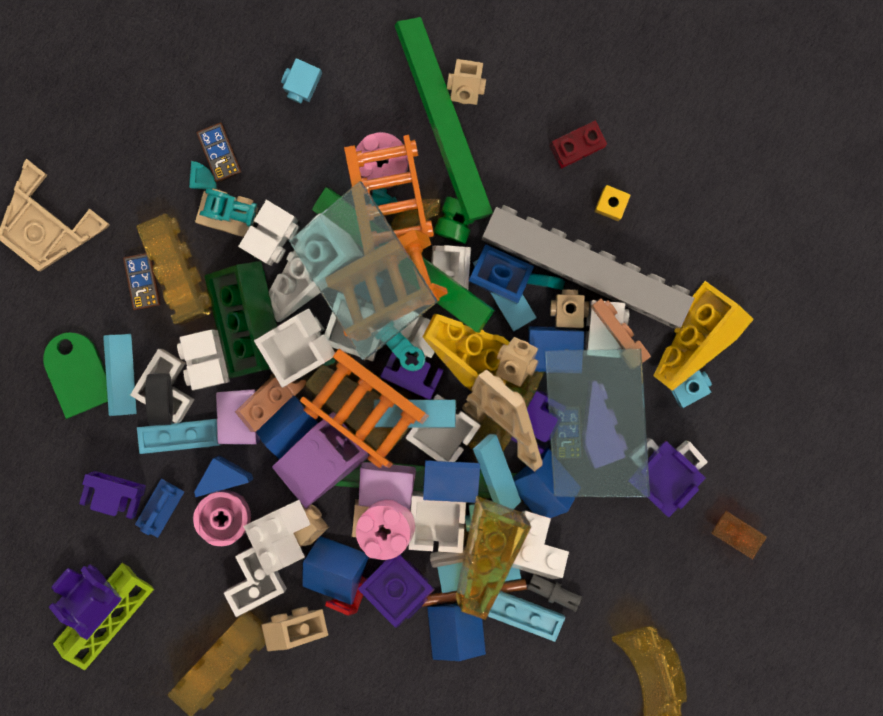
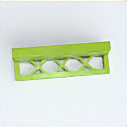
M121 563L107 580L122 598L113 611L120 607H124V611L120 616L111 618V612L95 630L96 632L98 629L106 627L104 635L94 638L93 633L86 640L80 637L75 629L68 626L53 643L63 659L83 670L87 669L154 590L150 584L138 578L131 568L124 563ZM135 585L142 588L137 596L129 598V592ZM89 647V652L82 660L76 657L81 649Z

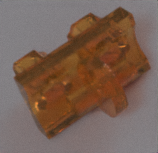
M727 511L723 513L711 532L751 559H754L760 546L767 538V536Z

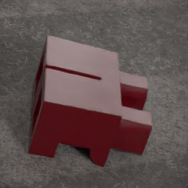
M595 120L552 141L549 147L560 169H563L581 160L582 156L585 158L606 148L607 142Z

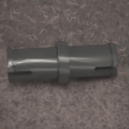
M536 574L533 575L527 587V590L548 598V602L552 604L556 602L576 612L582 600V596L562 588V584L558 582L553 584Z

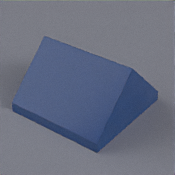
M485 244L468 282L518 304L534 266Z
M528 326V343L538 348L535 357L538 360V365L534 372L582 373L584 331L582 328Z
M296 395L292 396L256 431L264 445L279 460L319 423L303 410L305 406Z
M547 448L543 454H540L542 460L540 468L533 471L527 465L513 477V481L520 498L534 514L552 518L568 512L581 486L551 450Z
M221 456L215 457L194 491L195 497L248 483L254 479L253 475Z
M425 461L423 500L478 503L480 463Z
M320 536L303 562V587L352 605L368 556L363 551Z
M480 601L427 606L433 660L462 661L486 654Z

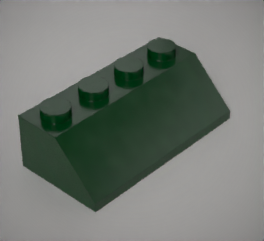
M262 262L239 264L204 275L229 379L271 369L254 340L277 327Z

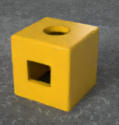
M606 185L602 190L594 211L619 221L623 216L630 194ZM611 197H616L619 204L616 207H611L608 204V200Z

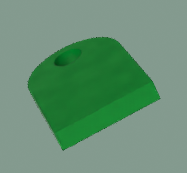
M63 333L53 338L45 349L43 361L66 419L108 402L106 370L93 342L86 336L78 333ZM65 339L70 340L73 345V349L68 355L62 354L59 350L61 341Z

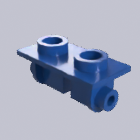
M161 478L135 525L140 527V531L147 535L152 534L158 538L183 496L184 491Z

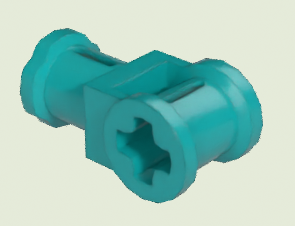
M206 189L207 198L203 211H200V216L231 222L232 219L246 223L248 227L252 226L257 209L256 203L249 205L238 202L235 197L229 194ZM238 210V211L246 212V214L239 213V212H235V211Z
M391 321L377 334L376 338L382 340L400 359L402 367L409 371H418L425 364L423 351L418 347H414L395 327V321ZM418 352V365L406 364L408 361L407 353L415 354Z

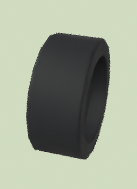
M169 373L148 374L146 377V414L150 426L172 424L173 388Z

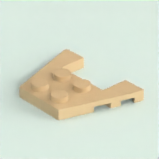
M26 159L22 166L23 170L19 181L15 185V192L10 206L7 207L0 227V241L35 269L42 271L108 228L110 224L89 209L75 228L71 230L31 198V195L46 178L47 174Z
M485 370L478 375L472 387L473 392L467 397L466 400L468 402L463 405L462 409L478 423L487 418V415L490 416L517 439L518 458L533 471H536L542 466V460L524 399L519 393L513 392L505 386L500 377L494 376L488 370Z

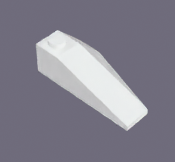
M318 214L301 230L298 236L299 242L295 250L289 253L287 265L282 274L277 275L269 291L274 317L277 322L284 320L329 287L327 277L365 257L353 237L323 214Z

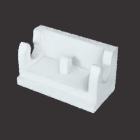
M432 246L431 263L468 290L471 247Z

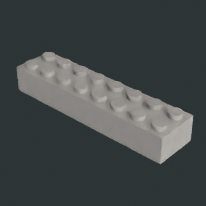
M503 205L502 209L495 208L483 234L482 241L608 299L625 303L626 307L671 328H681L694 300L693 297L689 296L690 291L679 285L669 287L664 284V278L652 273L647 276L639 273L641 268L629 262L623 263V265L615 262L616 257L605 251H601L599 254L590 250V244L578 239L575 242L565 239L567 234L555 228H552L550 231L541 228L542 222L531 217H527L526 220L517 217L518 212L510 207Z

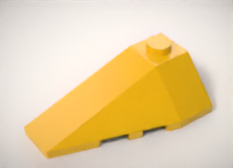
M706 281L692 296L694 300L681 328L674 330L676 336L673 343L666 348L653 375L672 391L736 341L753 321V318L740 305Z
M439 314L433 315L422 336L457 379L471 391L478 375L485 370L497 376L496 372L500 364L497 356L504 344L508 346L510 343L502 336L492 335L484 332V330L477 333L469 326L463 325L462 322ZM501 378L506 385L507 380Z

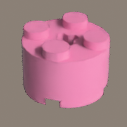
M374 133L366 136L359 143L356 151L362 150V153L403 144L391 134ZM407 155L386 159L389 162L388 164H383L382 168L378 167L377 162L365 163L364 167H359L361 178L367 177V180L405 173L408 170Z
M220 490L207 495L200 501L194 512V527L197 533L209 544L227 546L236 542L245 534L246 531L243 526L250 523L251 513L243 496L230 490ZM221 511L229 518L224 524L216 518V516L221 514Z
M381 500L372 504L362 514L356 526V537L361 549L368 557L380 560H388L400 555L411 542L415 532V521L412 513L394 500ZM383 525L385 529L390 528L391 531L389 532V534L381 530V527Z

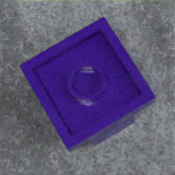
M392 352L381 377L430 400L444 370L438 368L432 384L427 386L424 384V380L431 367L429 363L425 362L418 371L406 370L401 365L396 372L392 370V366L397 356ZM410 354L406 355L408 357L407 365L411 363L415 366L418 365L417 357Z
M536 391L527 411L534 436L543 442L552 440L562 421L561 416L546 408L547 403L562 411H566L568 406L543 391ZM512 436L511 440L518 443L517 439ZM537 444L539 453L543 454L545 448Z
M664 441L628 480L669 518L676 509H682L699 491L697 487L704 481L705 477L685 456L674 449L667 441Z
M93 471L85 474L82 484L84 489L79 504L88 505L93 489H95L90 509L116 516L118 511L124 512L126 510L128 500L131 498L126 518L133 519L136 517L146 485Z
M398 555L395 558L386 560L358 590L397 628L406 618H411L427 602V597L434 591V588L411 562Z
M92 565L88 567L83 566L81 574L70 568L66 569L51 587L54 592L62 595V597L56 604L52 603L49 606L61 623L75 629L80 637L86 640L89 639L122 600L100 571Z

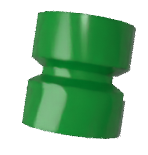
M447 197L442 208L444 217L438 218L433 232L450 240L466 244L471 231L468 225L474 223V220L466 222L459 201L455 198ZM455 214L461 216L460 222L453 220Z

